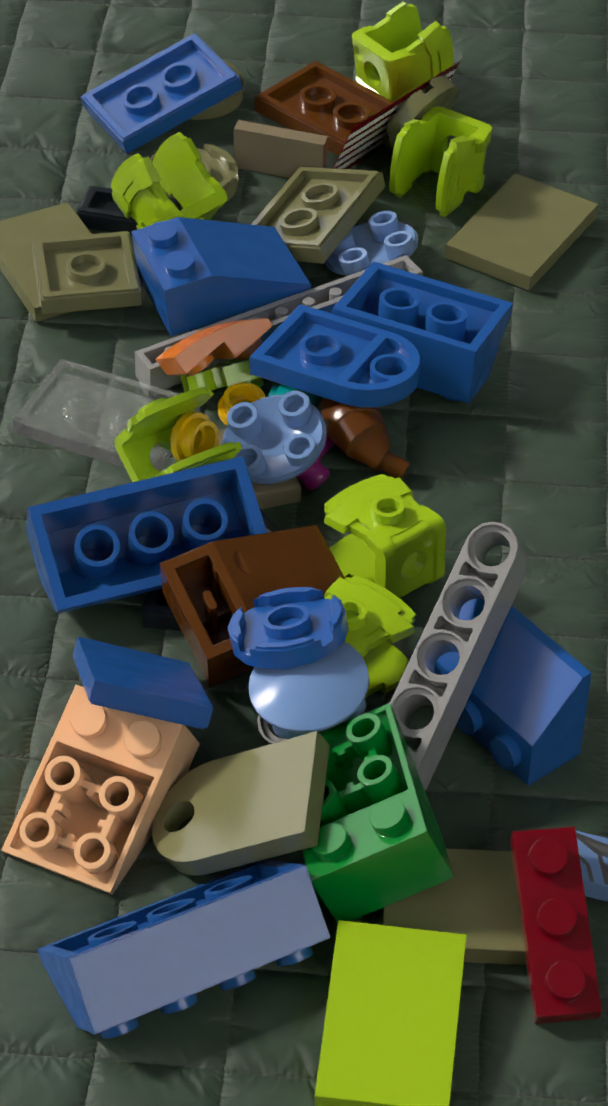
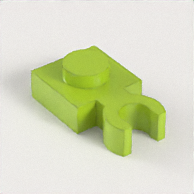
M250 356L243 360L234 358L213 364L212 367L205 368L193 376L188 374L180 375L184 392L201 387H206L213 391L221 387H230L237 383H250L258 387L264 385L263 378L250 374Z

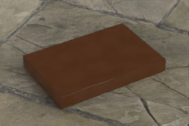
M314 61L254 97V110L288 129L328 136V151L339 156L352 128L392 104L393 101Z

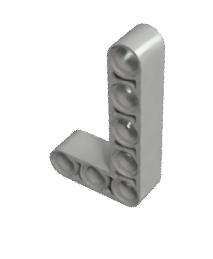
M483 523L474 528L467 537L390 701L424 790L427 789L527 572V554L513 531L503 523ZM497 546L510 547L509 555L503 563L492 567L484 565V559L489 550ZM477 598L485 600L484 609L478 617L467 621L459 619L460 610L466 602ZM448 652L459 653V662L453 671L444 675L435 674V664L440 656ZM426 705L434 707L433 719L429 725L423 729H410V717L416 709ZM258 715V729L266 741L273 744L287 740L276 735L272 725Z

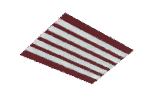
M460 61L435 77L445 75L451 80ZM428 80L353 127L333 168L350 169L385 147L382 143V137L388 135L385 132L388 122L413 93H417L421 89L426 94L434 87L430 84L431 81Z

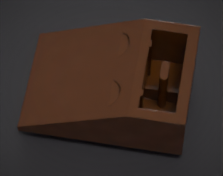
M317 525L212 541L160 563L163 594L209 688L254 668V666L246 665L235 657L232 649L228 625L233 614L242 607L245 614L248 610L255 607L253 600L260 595L291 587L316 588L317 590H322L324 596L327 589L339 577L345 579Z

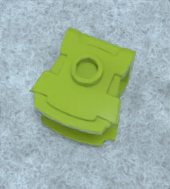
M401 2L387 12L386 17L373 27L371 25L366 26L352 34L356 82L393 102L454 64L453 42L449 29L435 21L422 31L417 7L413 4L407 5V3Z
M441 106L431 108L425 113L422 120L413 119L404 123L394 145L390 168V192L401 198L412 187V182L422 173L429 170L437 172L439 177L436 192V210L440 211V216L446 217L462 204L464 195L468 191L476 194L483 188L485 179L483 168L486 149L491 141L492 126ZM449 136H456V138L451 139L448 147Z
M181 132L172 135L162 143L156 152L153 163L149 156L142 158L139 153L126 159L117 169L111 183L113 200L126 218L132 217L137 222V229L177 217L210 220L217 210L224 205L228 196L219 182L213 176L211 177L201 162L202 156L191 138H187ZM165 191L168 195L172 194L184 209L179 211L168 198Z
M201 387L168 399L160 398L140 408L138 414L129 419L126 424L127 428L115 438L114 444L132 482L234 459L242 449L240 441L236 443L232 441L205 450L179 462L176 460V463L163 471H159L151 463L150 451L153 448H166L172 453L170 435L173 426L183 414L194 411L197 407L205 404L214 395L210 389Z
M381 474L365 479L339 492L324 504V512L326 513L324 523L343 534L351 533L329 548L345 578H352L356 575L364 577L401 598L419 587L433 583L444 576L446 524L439 514L426 506L419 505L413 499L412 491L400 477L394 479L393 477Z
M358 575L345 579L339 577L327 589L324 598L331 600L334 595L343 603L349 627L344 642L360 653L368 669L369 686L366 697L378 690L386 694L398 686L409 663V659L392 644L415 633L414 626L412 625L415 621V612L391 591Z

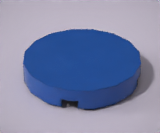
M291 587L264 593L253 600L255 607L248 610L245 614L242 607L233 614L228 625L234 656L246 665L262 669H290L311 664L335 651L345 641L349 630L346 611L342 601L334 595L331 600L326 599L323 596L322 590L311 587Z

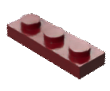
M575 826L512 832L510 841L535 1024L598 1019L602 1009Z

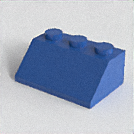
M373 261L332 308V314L384 329L408 339L417 348L420 355V379L417 388L439 394L447 400L462 401L469 404L489 377L512 313L513 303Z
M477 598L466 602L460 610L459 619L467 621L478 617L484 609L485 600ZM511 605L456 726L463 733L472 735L492 754L499 766L505 770H510L529 786L581 753L592 673ZM419 637L418 640L415 642V648H416V646H417V644H418V641H419L420 637ZM448 652L440 656L435 664V674L444 675L453 671L458 665L459 653Z

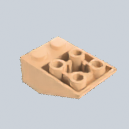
M75 685L1 851L113 895L152 836L154 818L166 794L178 780L187 774L200 745L185 725L91 704L84 687Z

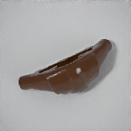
M323 398L320 401L317 409L321 413L326 425V437L345 455L361 462L374 471L380 469L393 478H403L410 462L389 451L391 443L378 407L350 406L327 398Z

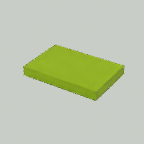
M338 920L314 1106H449L467 934Z

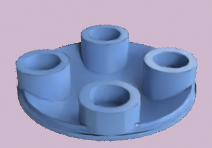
M378 212L369 218V222L352 227L324 263L332 272L349 276L366 270L373 261L383 264L405 255L410 257L418 246V235L412 227L398 222L395 212Z
M290 391L285 395L269 396L252 403L241 402L233 406L227 414L228 426L224 432L222 444L240 441L242 449L234 458L244 457L251 482L275 484L300 475L317 460L325 445L326 425L321 413L310 403L305 393Z
M343 642L330 655L311 664L290 669H262L254 667L249 679V696L256 712L262 719L272 725L275 734L281 738L290 739L301 736L304 733L325 730L343 721H349L362 715L366 708L365 697L369 686L368 669L360 653L348 643Z

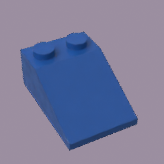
M177 217L131 231L138 277L171 336L231 318L311 289L310 282L275 227Z

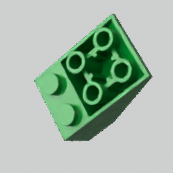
M388 703L321 732V736L328 742L330 747L318 845L303 849V854L313 887L336 922L338 923V920L353 921L454 878L441 831L391 704Z

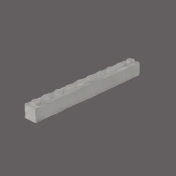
M407 255L383 263L384 265L423 276V271ZM365 270L135 351V375L150 394L182 383L180 378L182 374L166 375L155 359L184 338L209 327L227 322L268 318L273 326L260 337L264 342L300 304L332 314V308ZM214 357V360L206 368L234 358L216 360Z

